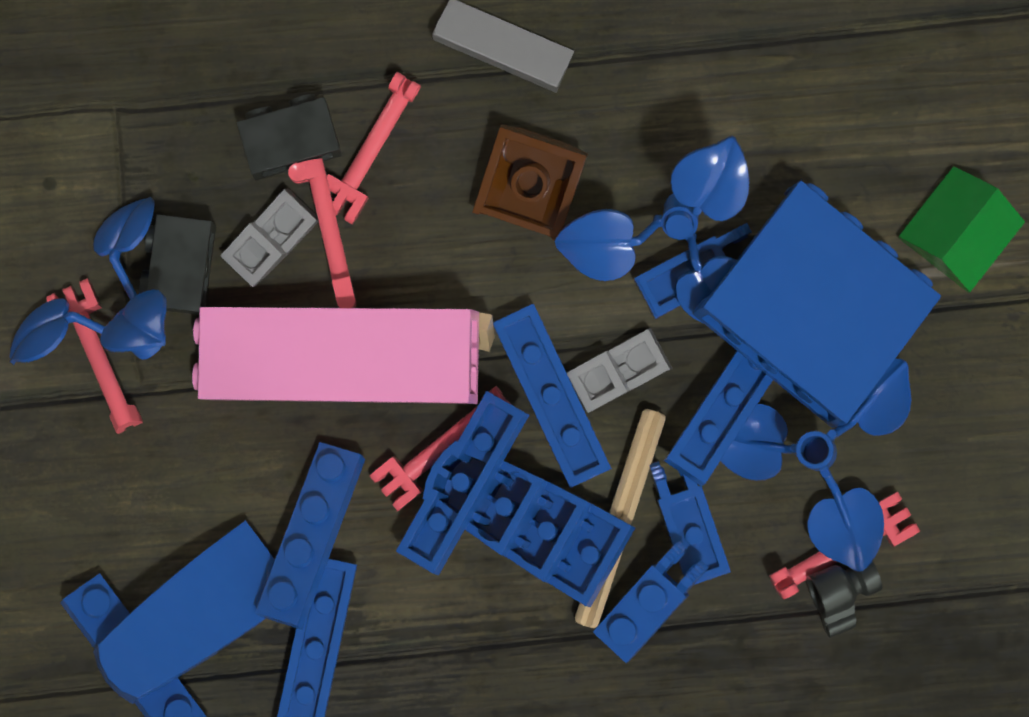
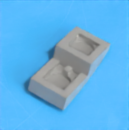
M289 188L284 189L255 222L248 224L221 254V257L252 287H255L318 223V217Z
M650 328L567 372V375L586 411L589 413L672 369V366Z

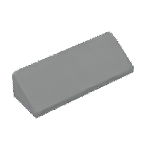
M449 0L432 34L433 40L555 93L558 91L574 54V51L457 0Z

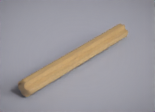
M645 409L641 414L609 512L630 525L632 524L666 420L664 414L651 409ZM621 555L591 608L579 603L575 615V621L578 624L590 628H596L599 625Z

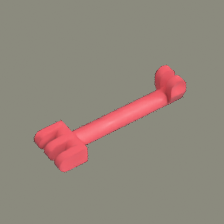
M396 72L388 87L393 94L343 179L340 181L330 174L327 175L330 193L332 192L337 195L333 201L336 216L339 214L346 201L350 202L352 206L347 211L344 220L352 225L369 199L368 196L357 190L408 102H413L421 88L420 84L410 81L399 72Z
M323 158L294 163L288 169V175L292 182L296 184L310 183L337 305L339 308H355L356 298Z
M86 278L79 282L85 299L79 301L72 286L64 288L63 293L69 302L68 312L73 311L91 319L89 314L102 307L90 280ZM55 293L46 297L47 302L59 299ZM73 322L111 411L109 417L116 433L119 434L126 431V428L131 425L137 426L143 423L137 407L127 404L97 332Z
M495 386L493 389L489 391L493 395L511 404L508 400L505 399V397L502 395V392L497 386ZM476 408L404 466L396 456H393L370 475L374 483L381 481L388 473L393 476L394 479L381 489L386 497L400 486L405 491V494L399 496L392 504L397 512L423 492L415 480L433 466L444 450L455 441L458 442Z
M898 491L879 501L884 515L883 536H886L892 547L920 532L916 523L910 524L899 531L896 524L911 516L907 507L893 515H890L887 508L895 506L902 500ZM818 552L788 570L786 567H783L769 575L779 596L785 600L799 592L797 585L806 581L808 575L828 568L837 563V561Z

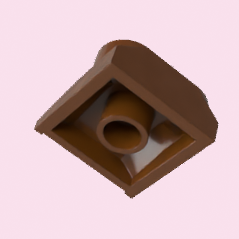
M502 124L499 128L472 213L488 215L547 235L552 240H555L564 227L588 153L568 143L536 132Z

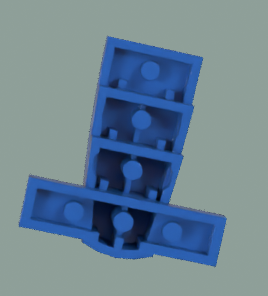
M486 391L458 442L455 441L444 450L433 464L425 484L424 502L396 552L429 572L439 575L461 535L466 530L501 556L507 557L543 582L549 583L586 607L591 608L633 534L635 527L592 503L505 462L504 459L527 421L529 414Z
M245 520L182 568L131 614L100 573L62 599L60 603L95 649L93 651L95 660L106 683L119 696L131 704L135 703L144 717H206L178 677L216 655L220 650L266 619L260 617L255 612L275 559Z

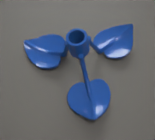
M734 136L727 137L713 145L694 150L685 155L676 164L671 178L673 194L665 201L663 215H655L653 222L638 236L632 237L634 225L632 219L627 214L612 209H601L584 214L567 224L555 239L556 248L582 274L595 280L610 281L621 278L631 270L636 258L633 246L641 245L659 227H662L663 231L673 239H686L691 263L695 270L684 273L678 278L676 295L683 310L689 316L701 322L692 312L702 299L711 295L737 261L730 257L717 256L709 259L702 265L699 259L696 243L697 235L695 233L698 227L699 215L702 211L711 219L724 221L735 216L745 205L749 191V172L744 153Z
M151 197L130 203L114 212L100 226L93 242L94 251L99 256L109 254V260L130 298L125 308L121 309L106 326H103L76 312H68L69 302L63 298L54 299L42 304L27 316L15 334L10 350V362L13 365L16 362H32L52 352L65 337L68 324L73 322L100 333L101 345L110 352L131 351L141 360L150 358L166 344V335L164 333V320L167 309L166 297L161 291L154 289L137 295L120 263L121 252H128L134 249L144 238L150 227L155 201Z
M895 359L847 424L829 430L826 435L818 431L808 432L799 439L797 444L784 445L788 436V427L784 418L770 406L757 404L721 459V462L735 474L755 481L773 478L780 472L782 467L781 453H796L799 461L804 466L814 471H820L834 499H823L811 510L808 519L810 539L815 547L826 557L858 572L865 570L879 551L884 534V515L878 500L866 489L854 488L842 496L829 469L837 457V448L833 441L853 428L857 422L864 432L874 436L893 433L904 424L908 418L912 402L907 362L903 359Z

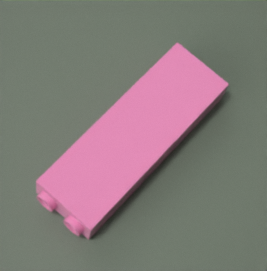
M200 307V318H196L194 322L193 336L195 344L199 345V363H195L193 367L192 382L194 389L198 390V399L478 404L479 312L475 310Z

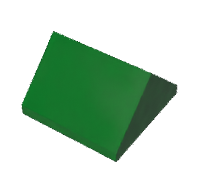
M953 166L897 238L966 292L970 293L1025 221L997 187Z

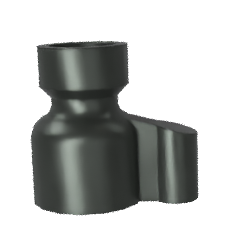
M873 561L865 570L860 572L852 568L844 570L835 565L808 575L806 578L811 598L821 615L823 627L829 638L856 627L854 603L857 595L869 596L883 589L880 575Z

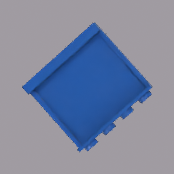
M800 180L785 191L786 197L711 295L702 299L692 314L831 428H836L849 422L939 301L941 295L932 288L933 283L926 275L918 270L908 269L897 260L898 254L891 246L882 241H874L863 232V225L857 218L847 212L840 213L827 202L828 196L824 191L814 184H805Z

